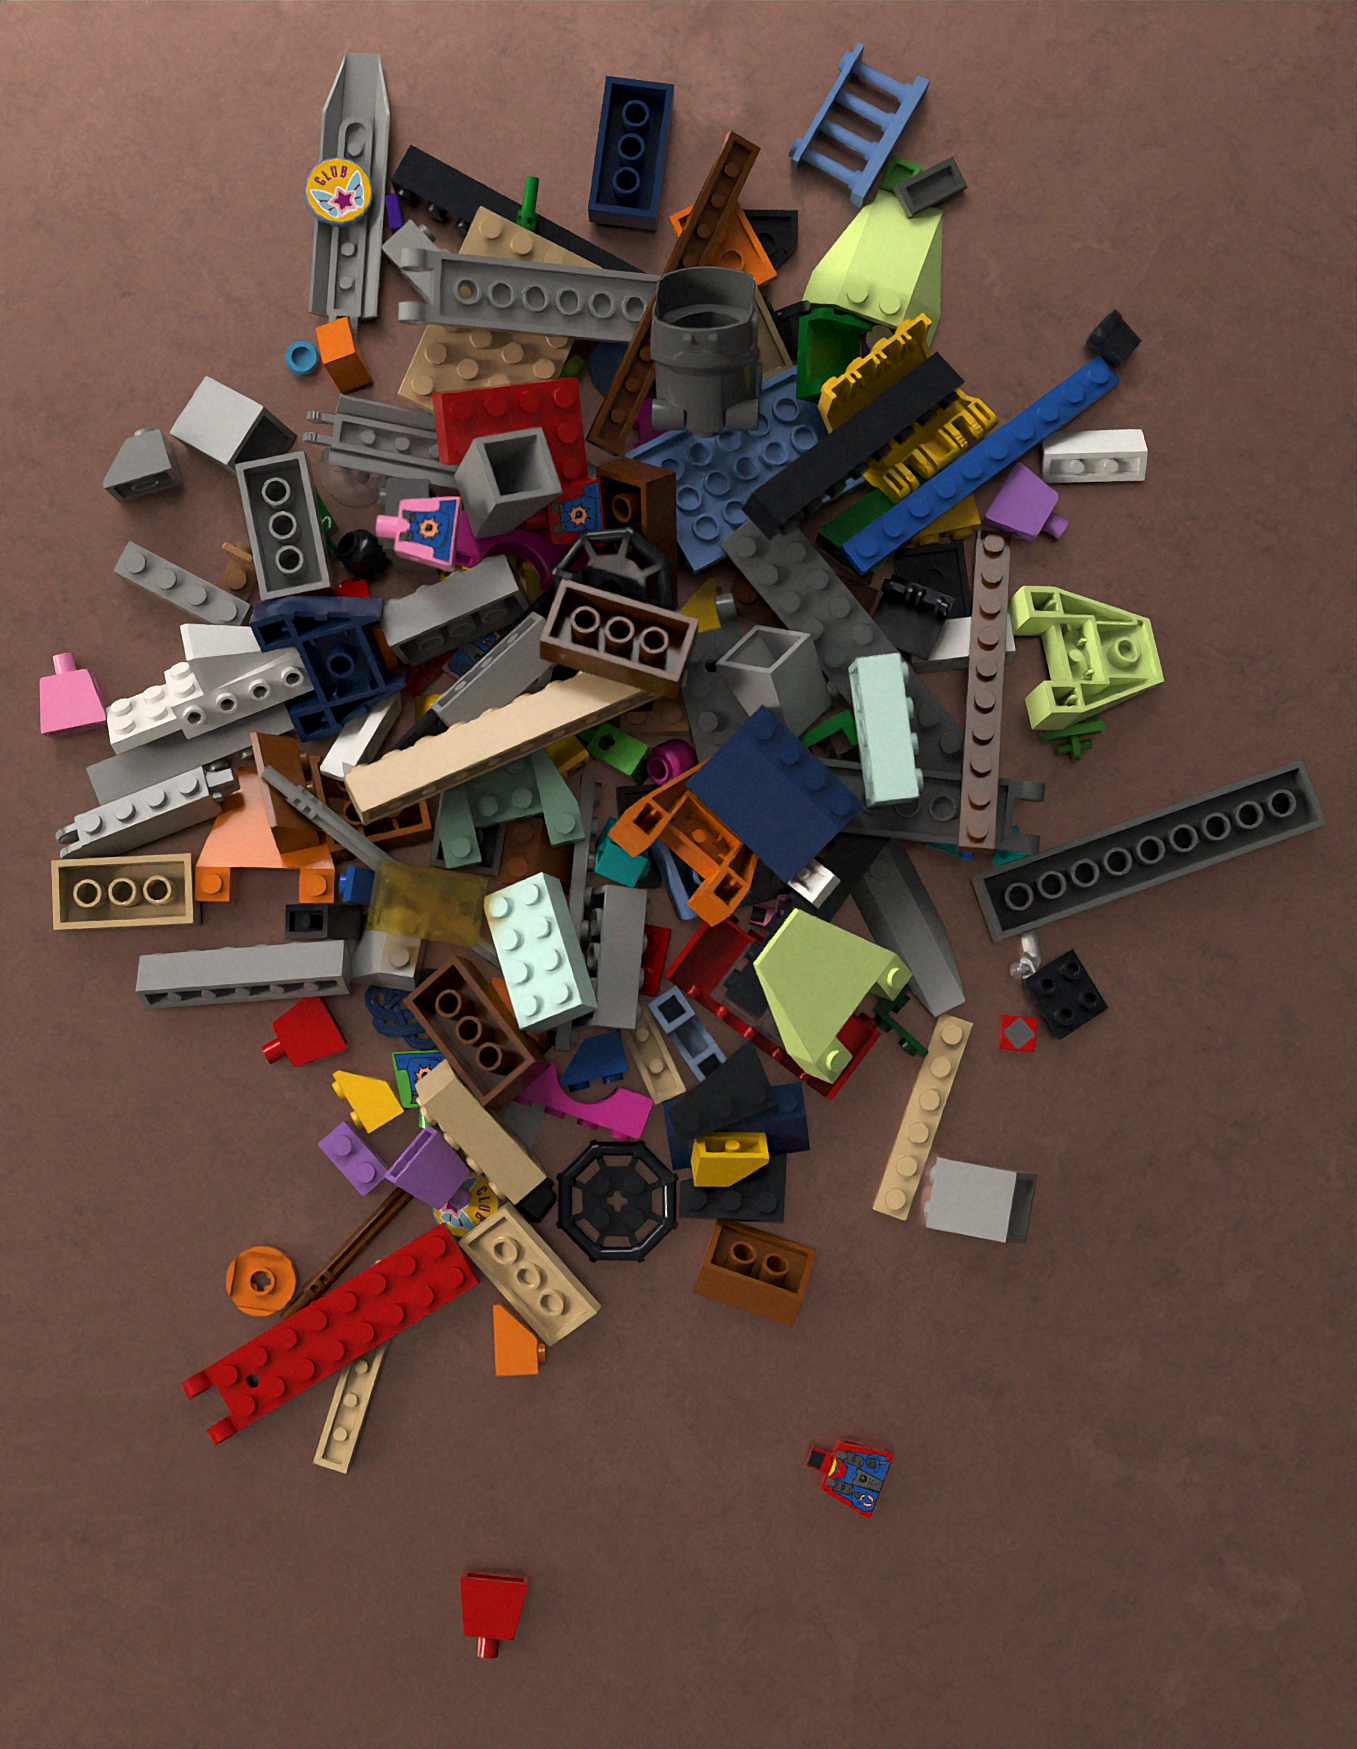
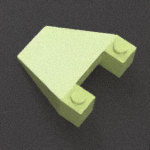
M1022 586L1008 600L1007 613L1010 614L1013 636H1041L1051 680H1044L1025 698L1032 730H1063L1164 682L1150 619L1054 586Z
M796 908L753 963L787 1053L805 1073L831 1084L835 1082L853 1057L836 1038V1035L867 992L894 1001L913 975L896 953Z

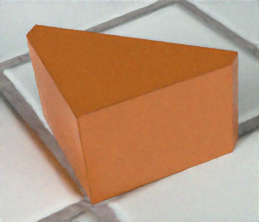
M348 316L315 328L323 365L341 393L374 381Z

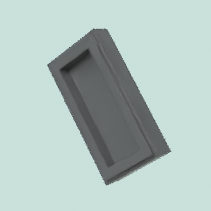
M951 157L895 185L893 190L907 218H910L968 187L954 158Z

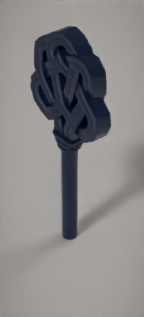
M428 968L421 971L418 986L437 969ZM371 985L364 994L365 1005L373 1015L372 1024L378 1033L388 1037H402L410 1047L420 1051L430 1050L437 1046L431 1037L423 1040L417 1038L415 1034L425 1033V1029L419 1022L408 1024L406 1020L416 1019V1017L409 1008H400L399 1002L413 991ZM382 993L384 1000L378 1004L377 996ZM385 1020L393 1021L395 1026L387 1025ZM551 1031L548 1040L554 1046L556 1032Z

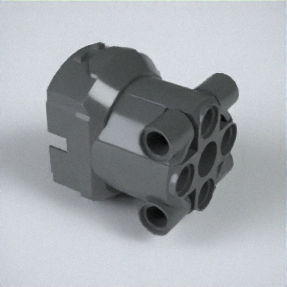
M700 266L679 269L661 275L660 280L657 282L650 345L651 359L655 361L657 399L652 401L653 430H685L686 421L688 432L699 438H712L720 433H724L725 421L726 430H759V394H762L763 371L762 363H758L759 310L755 304V280H753L752 274L727 267Z

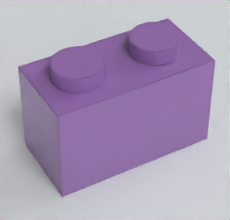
M349 1120L343 1121L317 1144L363 1197L369 1195L386 1180L384 1175L391 1167Z

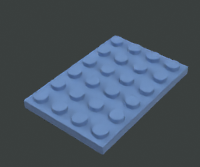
M797 365L763 382L762 394H759V430H726L725 421L724 433H720L712 438H699L688 432V424L686 422L685 430H670L623 455L622 458L627 457L676 472L677 551L692 575L728 557L718 544L749 519L741 509L751 494L829 434L818 410V404L796 399ZM861 476L856 481L852 478L848 479L845 482L847 486L840 494L833 499L826 496L822 500L824 502L822 507L866 484L867 480L864 476Z

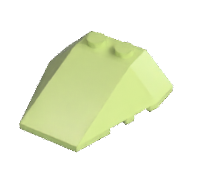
M878 189L813 270L802 301L809 300L813 309L830 308L834 311L838 309L895 330L906 319L914 320L921 313H924L932 321L926 337V342L930 348L941 317L943 211L930 207L907 218L896 194Z

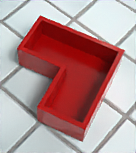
M562 377L432 392L440 463L446 465L461 464L474 438L541 427L560 485L588 477L578 378Z

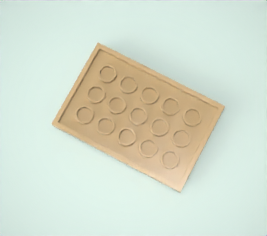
M482 206L477 210L459 251V254L604 269ZM467 286L460 287V295L466 299L470 298V288ZM427 325L397 393V397L434 414L432 392L558 378L575 339Z

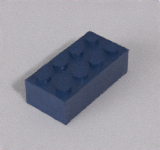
M606 76L588 204L589 222L657 230L674 106V84Z

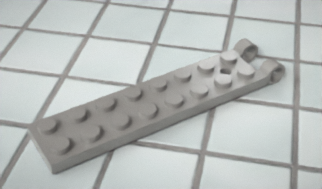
M405 248L401 249L400 254L401 270L409 272L431 271L430 304L420 302L399 303L398 322L406 325L427 324L630 344L661 275ZM461 286L470 288V298L466 299L460 295L459 290Z

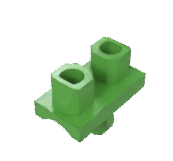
M1095 714L1063 730H1041L1038 733L1039 742L1046 743L1068 739V743L1056 745L1058 755L1070 753L1072 761L1077 762L1081 761V751L1092 749L1091 739L1079 741L1078 737L1101 734L1103 730H1106L1104 719L1099 720L1098 714Z

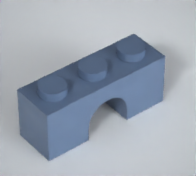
M674 986L648 1004V1007L700 1082L727 1060L677 986Z

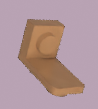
M236 541L234 546L224 542L221 548L228 554L230 560L221 574L216 587L249 603L258 586L252 549Z

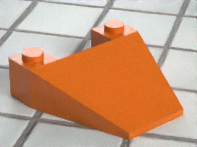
M709 757L629 807L607 835L633 858L651 846L656 838H659L704 878V881L686 905L713 927L730 917L748 893L759 857L685 785L711 758Z
M239 766L236 774L241 789L225 797L221 806L222 811L217 816L196 863L194 901L199 903L236 904L237 869L300 870V904H339L340 870L338 863L334 861L329 853L325 831L318 833L320 845L279 854L269 825L257 767ZM304 771L306 781L312 780L310 771Z

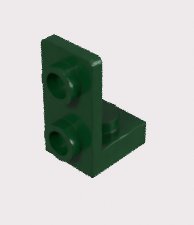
M906 983L894 1001L882 997L871 1009L876 1015L873 1020L887 1034L892 1029L902 1038L898 1044L912 1057L917 1053L921 1057H925L929 1051L888 1014L891 1010L897 1014L911 999L906 995L911 989Z

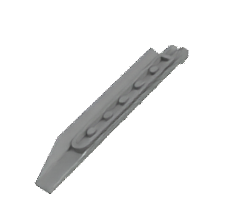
M346 52L322 110L319 162L333 157L353 160L362 166L369 175L373 196L367 214L354 225L341 228L333 227L331 224L322 223L315 218L308 312L328 318V323L348 316L359 343V320L377 317L390 111L380 54Z
M341 394L335 415L307 411L306 420L316 424L333 425L332 437L316 432H305L303 435V441L307 443L330 446L329 464L397 478L429 479L433 485L458 489L454 475L460 464L446 465L439 461L434 414ZM586 458L589 476L596 473V467L600 465Z
M829 737L819 741L829 759L861 763L854 749L837 756ZM808 747L807 749L814 754L812 748ZM890 838L853 889L851 895L876 944L896 953L913 973L907 982L911 987L910 990L936 1017L966 1002L948 931L900 839Z

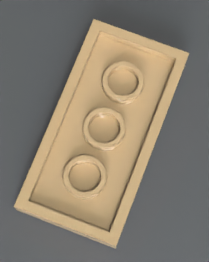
M507 1202L464 1235L458 1242L459 1246L549 1347L594 1316L601 1308L597 1300L510 1202Z

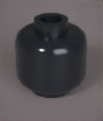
M357 529L348 532L338 543L339 564L359 579H372L384 572L388 565L386 552H383L382 545L378 544V537L367 530Z
M547 1177L517 1204L514 1205L507 1196L505 1197L506 1202H510L529 1224L531 1222L541 1223L557 1201V1195L551 1189L554 1182Z

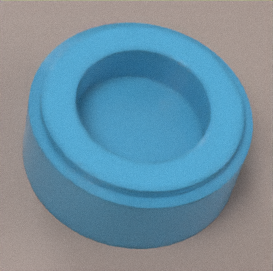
M301 340L292 343L287 348L285 362L293 374L307 377L314 374L320 366V354L312 343Z

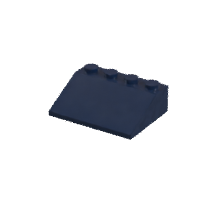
M763 704L685 783L785 884L865 806Z

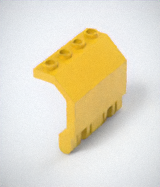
M921 313L914 320L906 319L899 325L892 337L888 340L885 337L880 339L872 347L869 355L863 359L857 357L848 365L843 375L838 379L836 376L831 377L821 387L820 391L822 394L818 403V410L829 434L932 356L926 342L932 321L924 313ZM959 389L956 392L959 399L950 408L944 411L940 407L935 411L937 416L927 426L921 428L920 425H917L914 428L915 433L904 444L900 446L897 442L891 446L893 450L881 462L871 461L868 464L870 468L863 475L872 486L879 487L892 502L896 504L901 502L919 487V481L906 467L907 464L919 473L923 479L929 480L935 473H938L968 448L966 438L954 426L958 425L969 437L979 440L998 424L995 414L979 398L967 396Z

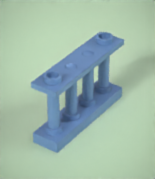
M858 42L853 52L847 50L838 66V69L841 70L840 75L804 138L797 137L788 156L792 157L790 170L796 173L803 160L848 184V189L852 190L850 203L862 208L927 94L930 81L920 75H917L912 85L909 83L904 85L860 61L864 45ZM854 73L898 97L897 101L901 105L896 114L893 112L887 114L845 91L844 88L852 74ZM836 102L882 127L881 131L885 132L880 142L873 141L870 143L827 119ZM821 131L865 155L864 159L868 163L863 172L859 170L854 172L812 149L811 146L819 132Z

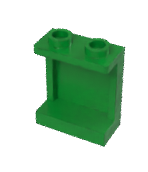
M816 308L812 314L799 317L796 399L818 404L822 394L820 389L825 382L833 376H836L838 379L845 373L848 365L859 357L860 336L872 331V323L860 321V317L857 315H836L834 310L830 308Z
M847 709L802 734L798 740L808 748L819 744V741L824 738L831 737L837 733L845 749L848 751L858 745L856 723Z

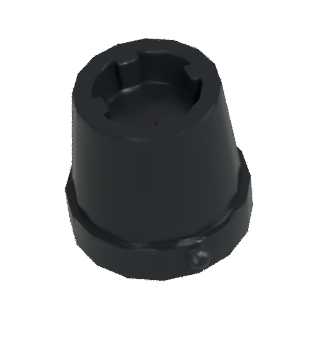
M809 300L791 304L770 314L788 353L798 351L799 317L811 314L812 308Z
M1113 309L1087 337L1084 343L1119 366L1140 344L1141 339L1125 322L1122 314Z

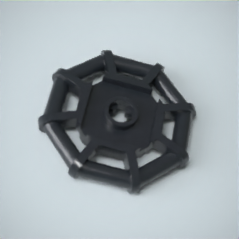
M628 524L625 528L588 530V528L584 527L578 531L579 535L558 561L551 563L549 571L553 574L555 597L562 579H569L604 591L603 587L608 585L610 580H614L617 585L621 586V591H618L617 595L675 612L677 605L673 599L670 569L672 560L670 556H665L635 530V526ZM622 542L619 552L599 553L595 546L597 543ZM630 545L647 558L652 565L643 568L638 560L628 555ZM586 549L590 557L589 562L580 572L572 570L570 567ZM657 572L659 599L649 596L647 576Z
M596 1139L589 1141L590 1145L562 1173L558 1172L556 1180H558V1222L555 1223L557 1229H562L589 1257L590 1262H644V1258L673 1229L676 1230L679 1225L676 1222V1181L679 1180L677 1173L673 1174L645 1145L646 1142L639 1139L638 1142H597ZM603 1156H632L628 1166H607ZM596 1159L600 1170L586 1183L577 1180L576 1178ZM638 1159L659 1180L649 1184L635 1169ZM572 1186L582 1190V1212L572 1215ZM662 1187V1215L652 1212V1191ZM614 1191H620L621 1197L627 1198L628 1202L621 1206V1211H614L613 1205L607 1204V1198L613 1197ZM585 1218L600 1233L596 1244L575 1222ZM648 1219L658 1222L659 1224L638 1243L635 1232ZM606 1236H628L631 1247H602Z

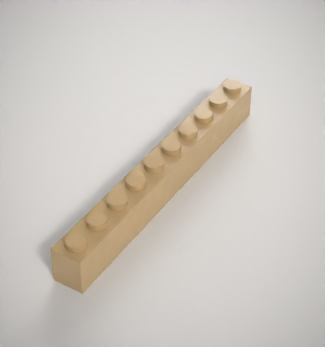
M687 669L680 688L686 686ZM579 671L575 677L566 681L556 680L538 693L521 695L512 704L503 708L488 709L480 715V718L468 723L464 721L452 725L447 732L438 736L423 737L414 746L403 751L393 750L385 754L382 760L373 764H361L350 770L349 774L344 776L346 790L365 826L662 697V695Z

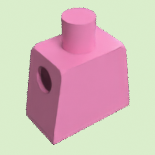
M63 653L53 656L56 675L42 677L39 681L41 734L51 738L108 726L105 709L107 704L94 672L89 669L77 670L74 653Z

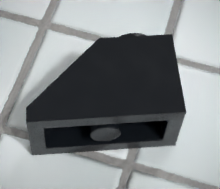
M336 903L286 905L285 939L360 940V929L362 926L361 905Z

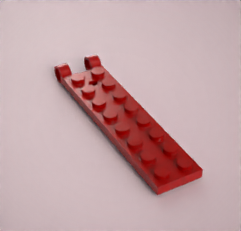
M446 1222L441 1223L213 1365L188 1378L180 1386L188 1400L216 1385L232 1415L206 1430L215 1446L481 1282ZM251 1374H256L260 1379L257 1387H252L248 1383V1377Z

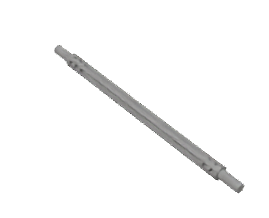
M270 765L263 770L260 776L287 796L286 801L503 973L494 941L490 936L300 784L295 786Z

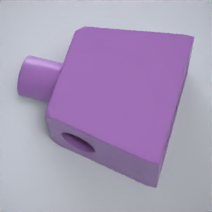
M1017 461L986 512L981 524L1000 532H1010L1011 536L1032 543L1041 529L1059 539L1069 521L1052 511L1060 498L1059 494L1025 465Z
M428 1125L425 1126L384 1175L387 1180L437 1210L442 1209L448 1201L460 1210L469 1203L472 1197V1193L462 1185L470 1175V1170L442 1134Z

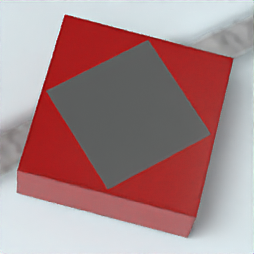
M1002 1014L999 1049L1035 1052L1038 1018Z

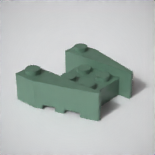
M545 748L443 791L439 836L449 872L483 864L476 830L544 814L551 848L586 840L578 802Z

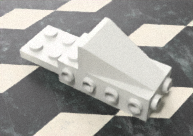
M186 623L181 625L180 629L187 662H180L171 669L164 671L166 684L152 686L145 690L144 693L129 699H119L111 706L105 708L111 746L116 755L181 729L188 740L314 690V687L295 644L262 653L251 627ZM291 673H296L297 676L293 678ZM225 699H231V700H232V701H231L230 703H228V704H223V703H222V701L225 700Z

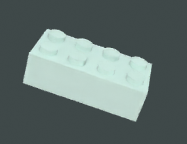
M900 653L857 658L848 669L867 808L910 802L919 797L918 790H923V777L921 769H915L914 755L918 754V740L916 733H910L909 719H913L914 711L911 697L906 698L904 683L909 682L907 663L901 662Z
M541 872L481 898L519 1029L538 1034L599 1009L560 879Z

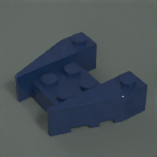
M288 595L255 606L249 625L261 652L266 653L295 644L314 687V690L296 696L289 712L302 743L334 735L343 729L345 724L356 717H361L369 711V708L384 698L388 699L406 687L411 671L410 663L388 669L369 623L379 621L385 603L383 598Z

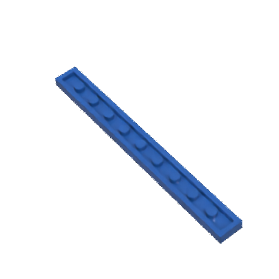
M1098 355L841 545L839 551L862 577L1114 389L1121 380L1101 356Z

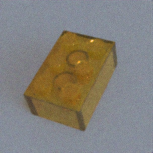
M379 860L376 865L366 931L464 947H477L488 877L390 860Z

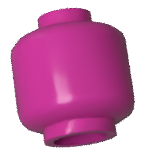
M670 739L651 749L653 753L646 761V766L650 778L657 785L663 786L696 766L698 762L693 748L686 741Z

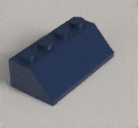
M798 1081L771 1085L778 1102L777 1105L712 1132L765 1133L769 1156L810 1150L802 1083ZM681 1099L662 1102L673 1170L692 1168L691 1157L695 1139L680 1144L667 1114V1111Z

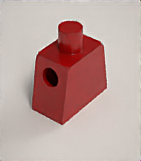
M324 996L305 997L271 1024L278 1038L261 1046L270 1064L288 1056L294 1067L303 1066L351 1049Z
M463 1571L460 1580L463 1632L465 1636L479 1637L477 1656L482 1658H498L500 1640H514L530 1577Z

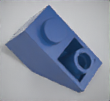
M348 866L347 874H341L339 894L344 895L343 901L352 905L380 909L393 908L396 888L374 870Z
M617 1030L585 1038L560 1078V1087L568 1086L569 1092H575L590 1088L588 1082L590 1080L602 1078L603 1084L623 1080L622 1072L629 1071L620 1031Z

